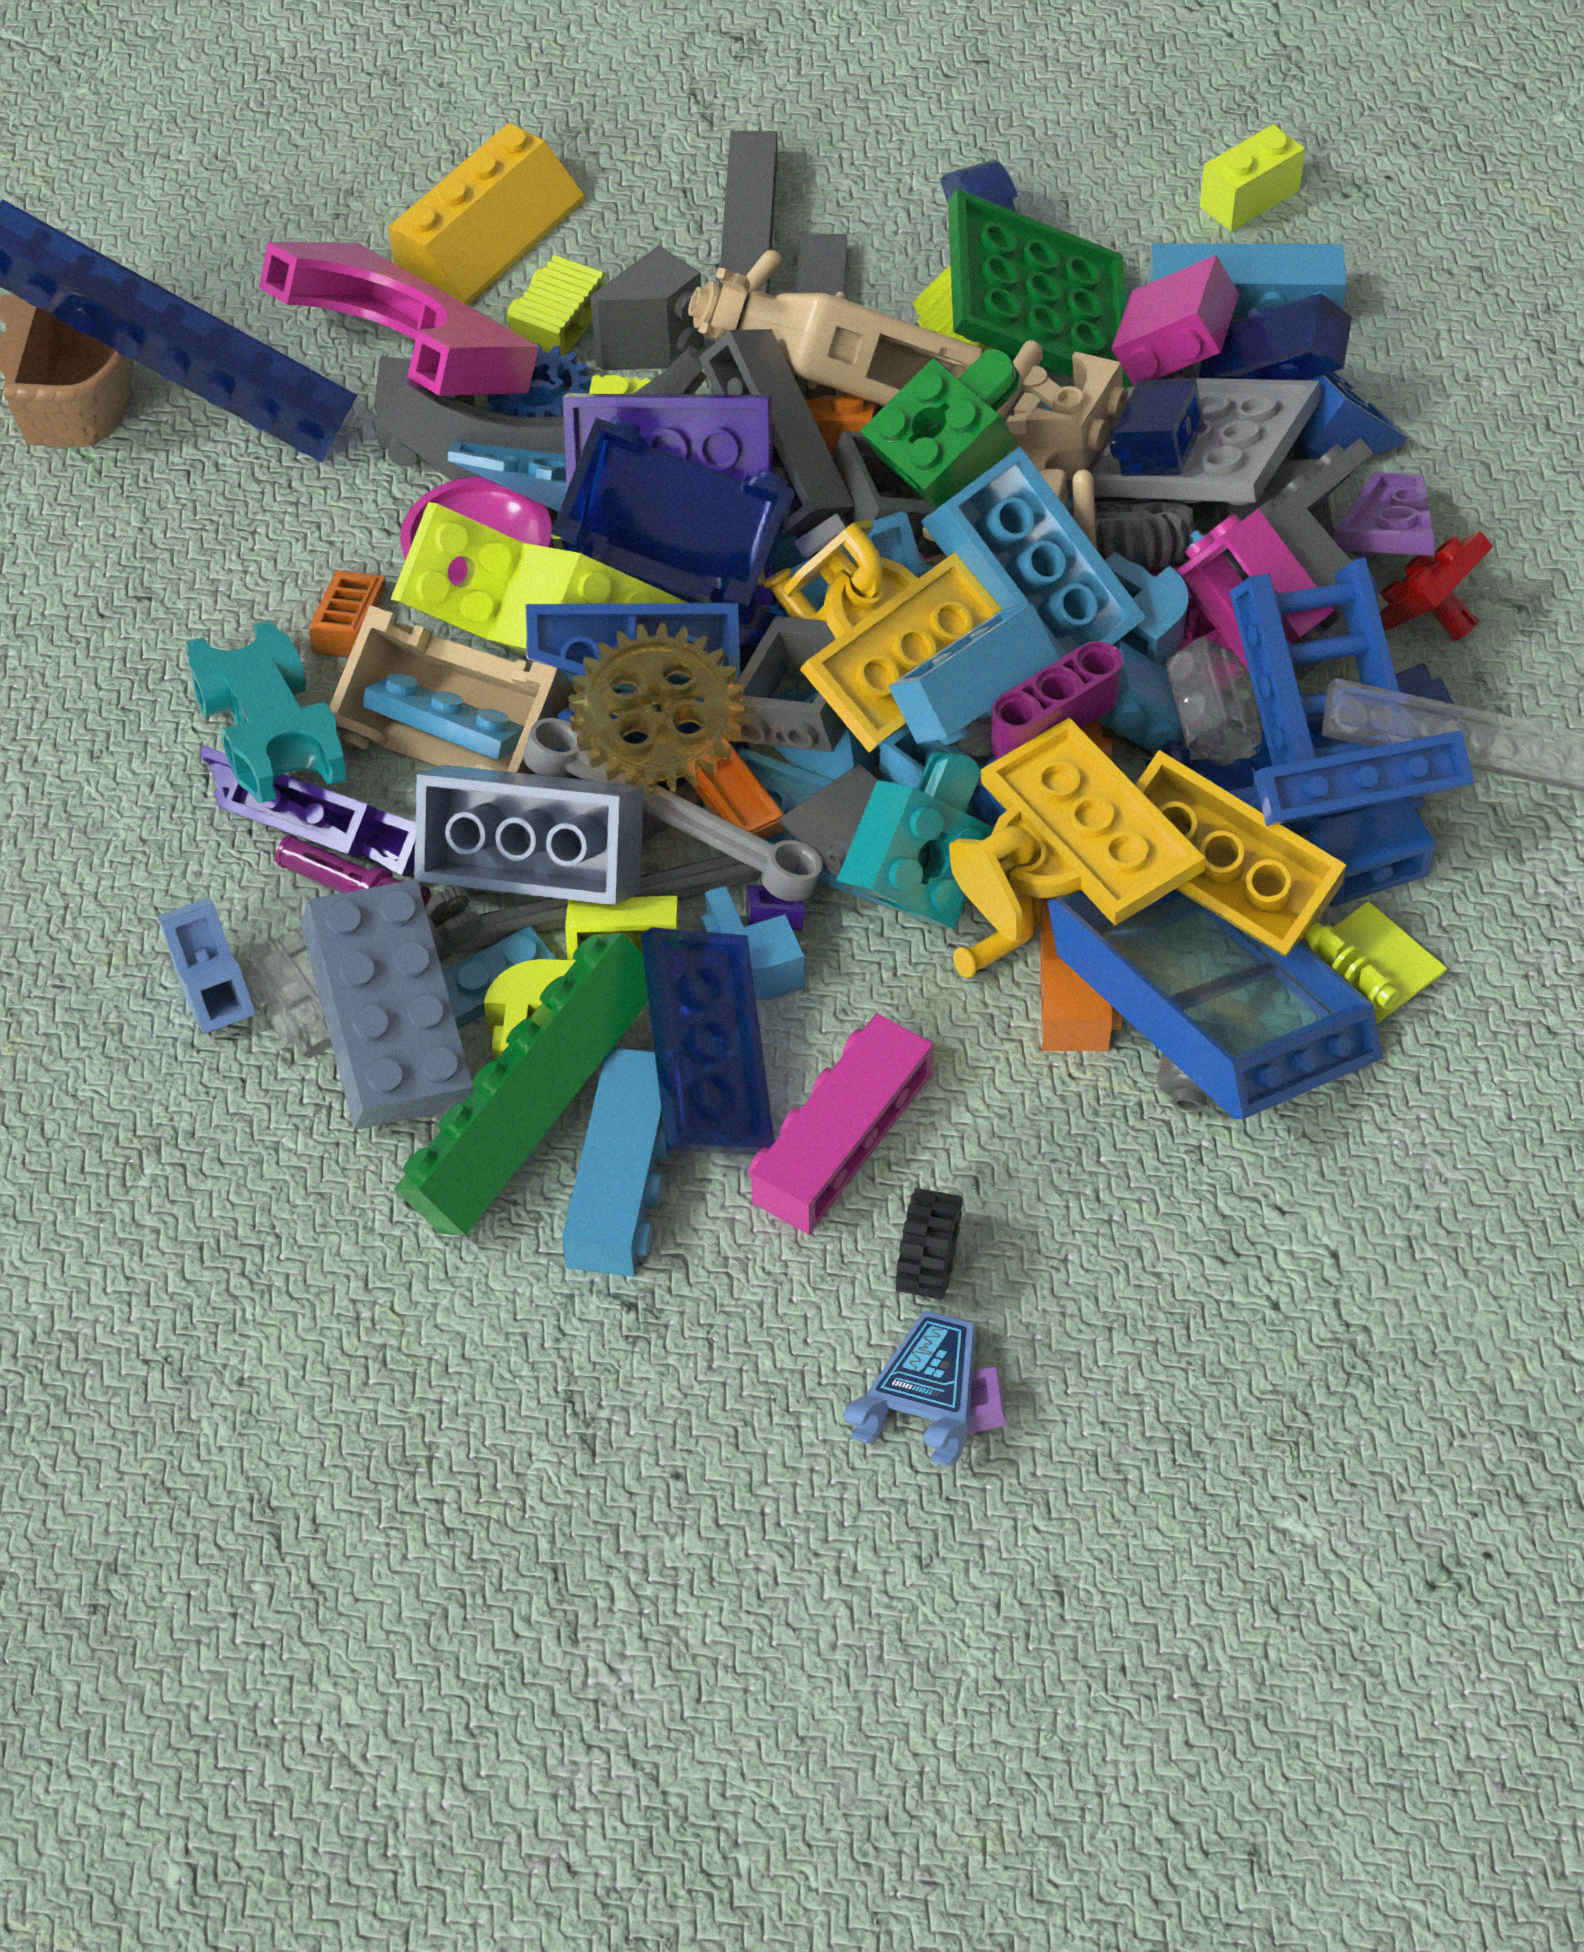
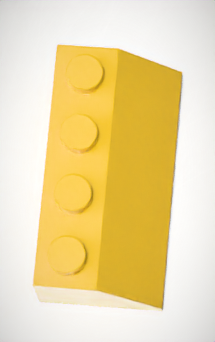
M508 122L388 226L393 263L462 303L470 305L584 203V194L545 140Z
M1160 750L1135 784L1205 857V871L1182 884L1176 890L1285 958L1305 937L1308 930L1317 923L1343 884L1346 864L1281 824L1266 827L1263 813Z

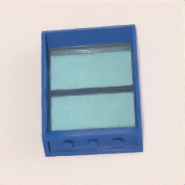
M1176 889L1116 926L1082 890L1047 901L1057 955L1233 1119H1245L1383 1059L1373 1004L1302 941L1285 958Z

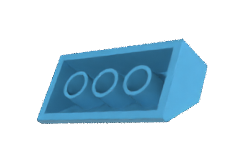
M1018 447L921 521L944 554L948 557L955 552L1002 610L1033 603L1059 659L1089 642L1101 641L1113 645L1147 618L1021 447Z

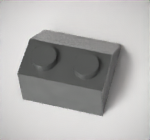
M658 245L593 293L590 299L596 366L603 371L665 369L690 345L698 350L704 344V335L699 333V329L694 327V317L688 314V308L695 289L701 287V272Z

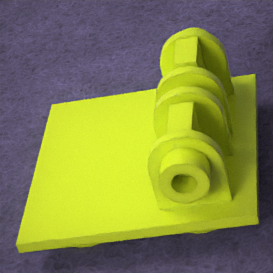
M1369 901L1334 927L1331 925L1324 927L1321 923H1316L1305 935V940L1310 943L1308 947L1373 1004L1377 1024L1447 971V968Z

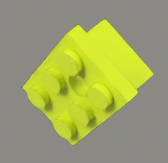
M431 502L427 504L391 597L393 601L524 657H527L526 604L688 603L581 553L523 543L442 505ZM460 556L466 562L467 574L460 584L453 585L448 577V567L453 559ZM647 698L648 701L659 706L671 707L670 705Z

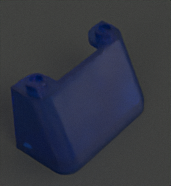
M596 417L550 533L556 549L581 553L688 603H738L739 623L751 624L794 498V489L787 487L788 481L785 478L764 470H759L757 476H746L744 481L649 447L647 441L639 435L641 428L631 421L620 417H611L610 422Z

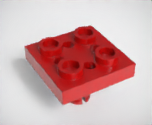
M1481 531L1463 540H1460L1455 535L1435 550V556L1417 555L1410 560L1403 568L1406 574L1401 582L1398 580L1394 581L1380 592L1389 604L1379 612L1384 632L1428 611L1435 616L1454 642L1471 632L1480 620L1472 614L1453 589L1494 547Z

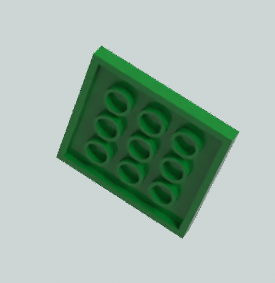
M956 189L948 201L953 333L959 334L967 340L980 342L1006 352L1014 358L1026 341H1035L1042 347L1043 359L1039 365L1048 368L1056 374H1063L1074 378L1072 360L1074 352L1118 361L1111 348L1127 307L1123 254ZM1121 366L1123 388L1133 387L1132 382Z

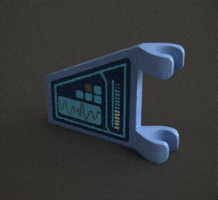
M924 1310L866 1395L852 1401L847 1406L844 1412V1419L848 1424L856 1426L851 1433L852 1438L864 1443H873L881 1433L888 1408L936 1421L928 1427L924 1434L925 1444L936 1448L931 1454L932 1462L944 1466H953L961 1456L969 1430L976 1343L974 1323Z

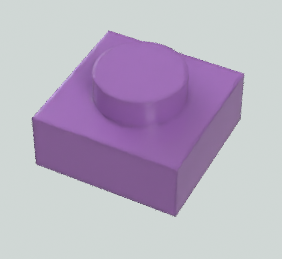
M993 1366L973 1371L968 1434L1007 1425L1002 1381L997 1367Z

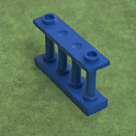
M1366 557L1355 559L1334 574L1336 584L1278 593L1273 589L1270 574L1267 573L1250 576L1229 591L1272 766L1416 739L1413 730L1408 727L1377 605L1378 587L1375 578L1369 573ZM1342 605L1349 635L1292 645L1286 640L1281 622L1282 614ZM1355 656L1362 686L1304 696L1299 692L1294 673L1295 666ZM1368 707L1375 738L1319 748L1312 744L1307 725L1308 717Z
M1462 730L1261 768L1253 773L1256 786L1227 792L1263 813L1266 827L1281 824L1294 833L1308 831L1309 826L1315 825L1327 817H1340L1373 805L1409 799L1415 810L1426 807L1424 795L1465 788L1475 782Z

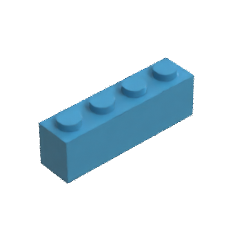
M1152 243L1149 283L1217 255L1239 293L1231 319H1249L1248 313L1253 306L1274 319H1342L1347 286L1343 244Z
M613 1047L604 1058L562 1236L566 1268L634 1277L638 1257L648 1256L653 1231L652 1222L646 1221L649 1206L659 1207L663 1188V1173H657L660 1158L669 1159L672 1150L674 1129L673 1125H667L670 1111H680L683 1098L684 1080L683 1078L675 1077L673 1055Z

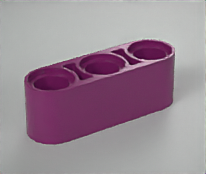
M1101 641L1086 643L999 696L992 707L990 748L993 755L999 759L1067 718H1070L1081 729L1110 711L1117 705L1123 667L1122 653L1110 643Z

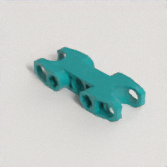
M268 620L252 624L256 639L250 645L241 649L230 651L218 650L211 647L203 637L185 641L192 674L195 702L204 717L230 712L236 725L221 729L225 754L239 785L247 790L258 803L277 799L274 780L290 771L310 770L316 772L324 778L328 785L347 780L344 756L337 736V722L328 704L320 702L300 708L294 697V694L305 692L307 687L302 662L289 636Z

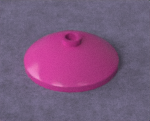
M484 477L457 479L442 484L423 495L408 511L400 534L402 553L406 561L427 504L431 502L442 505L523 543L551 548L553 540L552 522L545 505ZM460 556L453 559L448 567L450 582L453 585H458L465 579L467 574L466 562Z

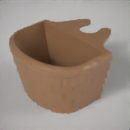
M36 275L34 282L25 290L0 297V321L4 322L7 326L4 334L0 336V372L5 376L4 397L8 400L10 411H12L14 419L17 421L18 428L21 430L26 445L44 444L46 446L84 447L95 445L98 441L104 440L116 429V425L121 422L130 399V381L132 379L133 358L135 354L136 321L133 305L126 294L117 284L105 278Z

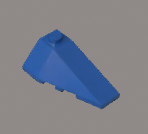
M738 603L525 605L526 656L528 660L686 711H727L724 703L740 677Z

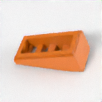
M335 571L309 628L313 653L343 657L350 656L369 605L379 607L386 585L385 576ZM341 598L358 599V600H362V602H359V601H351V600H342ZM338 610L352 611V612H356V613L341 612V611H338ZM334 622L350 623L351 625L338 624Z

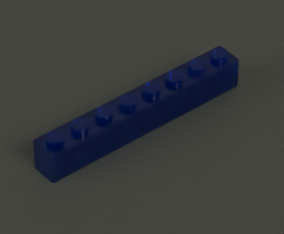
M3 199L0 201L1 288L71 325L74 329L115 349L121 355L129 357L159 373L165 379L173 381L201 396L209 403L219 406L243 419L253 427L263 430L287 443L297 451L307 454L321 463L323 462L358 396L357 394Z

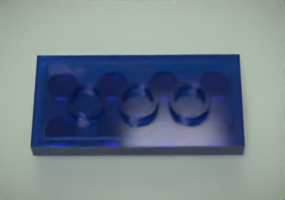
M651 927L641 934V944L666 1151L756 1155L763 1147L770 1149L775 1140L748 935Z

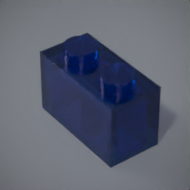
M1196 378L1137 382L1116 427H1112L1110 431V451L1113 457H1118L1122 476L1178 475L1182 473L1204 424Z

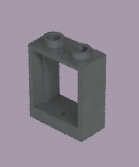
M842 431L832 458L855 505L846 513L850 524L864 520L872 522L903 511L908 515L919 554H944L935 541H930L923 536L924 525L921 521L936 509L912 487L910 488L915 499L880 497L874 483L908 484L878 457L860 432Z
M775 616L724 703L739 742L834 752L847 726L820 693L817 694L813 703L771 699L787 670L801 671L800 668L808 659L836 640L827 625V621Z

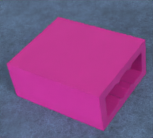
M1217 255L1132 291L1111 349L1118 361L1121 362V366L1135 388L1221 353L1239 293Z

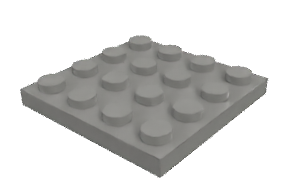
M1161 377L1136 388L1134 386L1127 388L1128 402L1124 414L1121 418L1116 419L1108 432L1105 445L1101 450H1097L1086 468L1093 475L1094 500L1107 497L1133 498L1136 501L1142 502L1153 499H1173L1184 503H1197L1200 501H1224L1232 505L1256 503L1318 406L1321 396L1320 381ZM1066 480L1068 495L1073 496V480Z

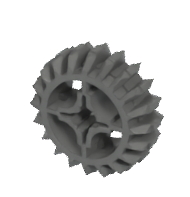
M1121 498L1095 502L1097 551L1104 561L1116 552L1130 562L1139 564L1146 570L1154 567H1166L1168 564H1177L1188 558L1184 551L1193 543L1190 535L1196 531V522L1193 521V510L1181 501L1176 502L1173 499H1153L1142 502L1136 501L1133 498ZM1074 508L1068 509V512L1074 518Z

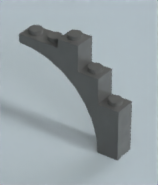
M690 345L662 374L632 394H694L707 377L701 371L703 366L699 357L702 353ZM407 378L376 420L380 426L451 481L468 477H482L447 461L448 450L453 441L565 453L564 416L517 417L481 410L446 395L439 396L410 378Z

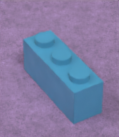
M1032 603L1000 610L888 687L916 743L939 740L941 745H948L969 734L971 730L968 724L978 717L979 719L991 717L993 704L999 696L1059 660V656Z

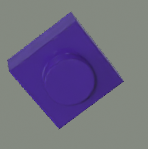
M747 885L745 908L748 926L786 915L792 930H803L805 915L803 901H785L772 895L762 885Z

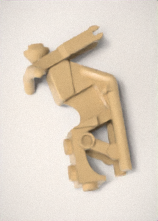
M775 250L766 251L746 276L718 267L715 278L723 283L722 290L715 281H708L704 288L697 287L688 308V314L694 317V327L699 329L698 332L706 338L718 341L729 330L772 329L792 373L807 379V387L813 390L817 385L822 384L877 403L883 407L932 358L936 359L958 379L981 356L980 347L847 301L843 292H837L835 296L826 293H782L777 297L760 292L759 290L781 263L780 254Z
M1029 340L1024 343L1013 360L1014 366L1021 375L1022 387L997 413L1004 420L1020 393L1024 391V394L1014 408V416L1010 415L1006 422H1004L1018 442V445L1010 453L1021 447L1067 510L1068 490L1066 480H1073L1074 520L1097 550L1093 475L1086 468L1097 450H1101L1105 445L1109 430L1116 419L1122 417L1127 406L1128 390L1123 388L1121 362L1074 352L1072 355L1074 387L1066 386L1061 388L1047 377L1044 368L1038 366L1043 359L1042 347L1037 342ZM1044 404H1047L1054 412L1042 409ZM924 527L923 536L930 541H935ZM945 554L935 555L927 563L935 567L946 559L947 556Z

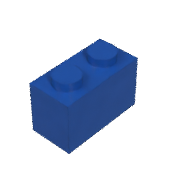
M1409 799L1368 806L1365 809L1340 817H1327L1317 824L1309 826L1307 841L1346 864L1343 884L1329 903L1331 907L1429 876L1436 844Z

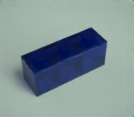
M1319 293L1278 308L1269 309L1261 314L1229 324L1221 353L1202 360L1199 378L1306 381L1343 369L1352 316L1336 305L1330 298Z

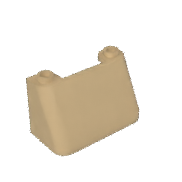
M369 605L329 706L336 718L339 741L362 751H366L368 745L371 744L435 767L451 765L532 774L533 771L524 761V750L531 727L541 719L557 718L558 714L573 706L579 691L578 687L559 669L533 661L532 666L520 659H517L515 663L431 635L425 628L414 625V628L403 623L397 625L394 622L396 617L394 613ZM390 674L409 675L415 678L420 686L436 692L446 691L455 693L462 697L464 703L481 710L493 709L501 711L508 716V720L520 724L524 728L515 751L499 760H495L362 707L365 688Z

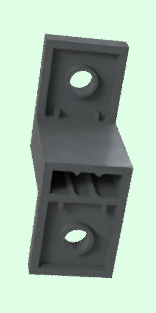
M1361 438L1345 451L1336 444L1314 463L1315 466L1306 473L1305 471L1302 472L1281 490L1277 497L1273 500L1269 499L1258 508L1317 587L1336 584L1334 574L1352 561L1309 511L1330 495L1374 454ZM1228 550L1224 556L1243 581L1249 577L1230 550ZM1378 592L1377 605L1379 612H1381L1389 604ZM1342 605L1332 606L1335 611L1291 643V645L1349 635ZM1322 661L1295 666L1294 673L1297 683ZM1252 681L1239 690L1245 700L1230 712L1243 728L1260 715Z

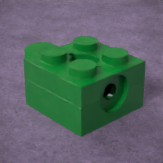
M996 349L986 350L958 379L936 359L932 358L860 430V433L878 457L930 505L938 509L1004 459L1018 445V442L997 411L1022 387L1021 375L1008 355ZM934 424L938 425V426L934 427L933 429H931V430L928 432V434L924 437V434L927 432V430H928L930 427H932Z

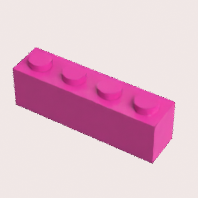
M878 1013L874 1015L863 1030L860 1028L854 1030L844 1046L843 1056L833 1069L826 1067L819 1074L814 1083L812 1095L802 1108L795 1107L789 1112L782 1124L778 1139L770 1149L763 1147L754 1157L748 1172V1176L751 1178L752 1203L810 1235L932 1076L933 1043Z

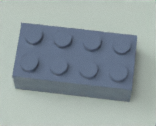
M442 765L419 773L416 779L414 880L417 879L418 882L617 905L640 894L644 786Z
M418 880L308 899L301 920V927L354 1130L447 1112L456 1104L463 1103L471 1093L473 1085Z

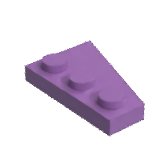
M1375 472L1333 531L1334 541L1343 551H1351L1353 555L1359 557H1370L1379 553L1435 556L1434 532L1431 528V514L1428 510L1424 475Z

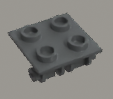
M859 763L779 818V823L794 838L809 845L819 854L822 865L836 879L877 779ZM843 885L849 892L853 890L852 888Z

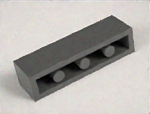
M772 329L729 330L699 357V360L716 395H772L775 523L781 536L806 534L836 513L845 515L855 505Z

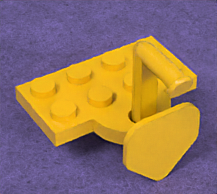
M870 520L854 522L843 530L798 570L792 578L790 577L792 572L787 568L768 578L764 582V587L771 589L792 618L827 621V625L836 640L808 659L800 670L870 753L907 724L888 686L1002 610V608L955 552L920 578H917L904 565L885 557H880L878 550L867 537L874 528V525ZM848 554H851L855 559L853 563L847 557ZM821 575L829 586L824 605L817 612L800 590Z
M1067 718L981 769V783L1007 811L998 818L991 836L986 839L958 838L951 842L950 865L955 880L963 893L998 931L969 948H957L953 956L954 965L962 977L971 978L976 974V971L988 966L1029 941L1040 923V898L1063 897L1082 890L1116 926L1204 872L1205 857L1070 718Z

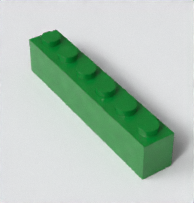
M623 933L592 935L578 946L573 954V959L575 960L573 965L564 976L554 979L540 995L542 1003L530 1018L522 1020L510 1031L506 1038L508 1046L497 1060L486 1064L475 1075L472 1081V1085L475 1088L463 1103L456 1104L443 1115L438 1123L440 1131L428 1147H423L416 1151L403 1167L405 1175L394 1190L440 1234L467 1235L667 979Z

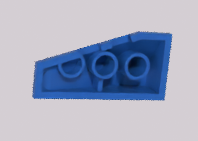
M1253 306L1248 316L1270 380L1320 381V401L1299 434V438L1294 443L1298 449L1311 459H1320L1336 444L1345 451L1359 438L1372 450L1374 454L1371 456L1400 447L1405 443L1408 438L1385 414L1372 403L1367 404L1351 391L1354 387L1321 362L1322 358L1285 325Z

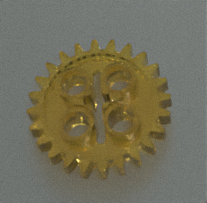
M660 623L656 636L650 637L642 624L638 625L637 639L631 641L622 631L616 632L617 647L612 649L603 642L598 643L600 661L585 657L583 659V669L587 676L574 675L573 677L574 690L579 694L569 696L570 711L576 713L570 716L571 731L581 732L576 737L578 750L592 749L589 753V765L592 768L607 762L605 771L606 780L609 782L622 772L626 774V784L636 785L639 779L646 780L649 794H654L658 781L664 780L670 791L675 793L677 791V778L683 776L692 786H697V770L701 767L707 773L716 774L717 762L714 755L729 760L731 758V745L728 741H740L741 727L736 723L744 721L745 706L738 704V702L743 700V685L733 684L736 681V667L726 666L721 668L724 664V651L722 649L708 655L706 654V636L703 635L693 644L688 643L686 627H682L675 638L668 637L665 623ZM675 673H682L691 678L690 681L682 685L671 684L665 679ZM621 683H630L638 688L634 693L628 695H621L612 690ZM697 698H703L704 702L701 703L695 700ZM660 704L662 712H654L651 705ZM613 713L618 715L617 719H612L610 715ZM684 722H694L702 727L693 734H684L676 729L679 724ZM633 731H640L649 737L639 744H631L622 739L627 733Z

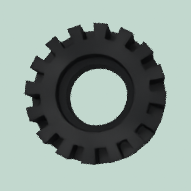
M921 1188L914 1189L907 1209V1219L904 1222L903 1238L900 1242V1256L897 1261L895 1281L896 1291L943 1300L946 1295V1289H948L950 1274L953 1269V1259L957 1249L956 1243L962 1216V1196Z

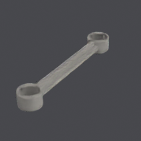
M544 718L535 722L531 727L524 750V761L536 774L563 778L572 774L582 780L644 786V812L761 871L764 887L775 897L785 901L797 902L809 898L813 893L822 870V860L819 854L809 845L795 840H783L773 845L582 747V734L574 725L565 720ZM560 748L564 752H557V750ZM795 870H797L803 875H795L787 871H791L794 873Z

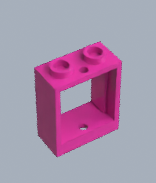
M1259 509L1242 521L1235 513L1184 551L1190 558V561L1176 571L1184 580L1190 595L1248 672L1249 669L1229 593L1230 590L1243 582V580L1222 552L1228 548L1249 577L1269 573L1273 589L1278 593L1317 587ZM1330 606L1282 614L1281 620L1286 640L1293 643L1335 610Z

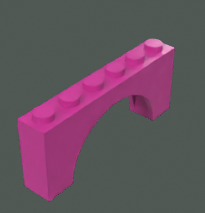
M346 242L267 243L259 283L261 290L286 305L318 307L355 315L385 325L411 337L416 341L408 378L435 394L443 396L529 392L539 350L538 345L363 245Z

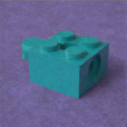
M938 751L930 755L917 788L877 780L836 881L918 921L955 929L967 896L959 887L951 870L950 843L958 838L984 840L991 836L994 829L965 813L981 775L977 763L967 755ZM928 852H930L929 862L927 863L926 867L922 869V867L926 863Z

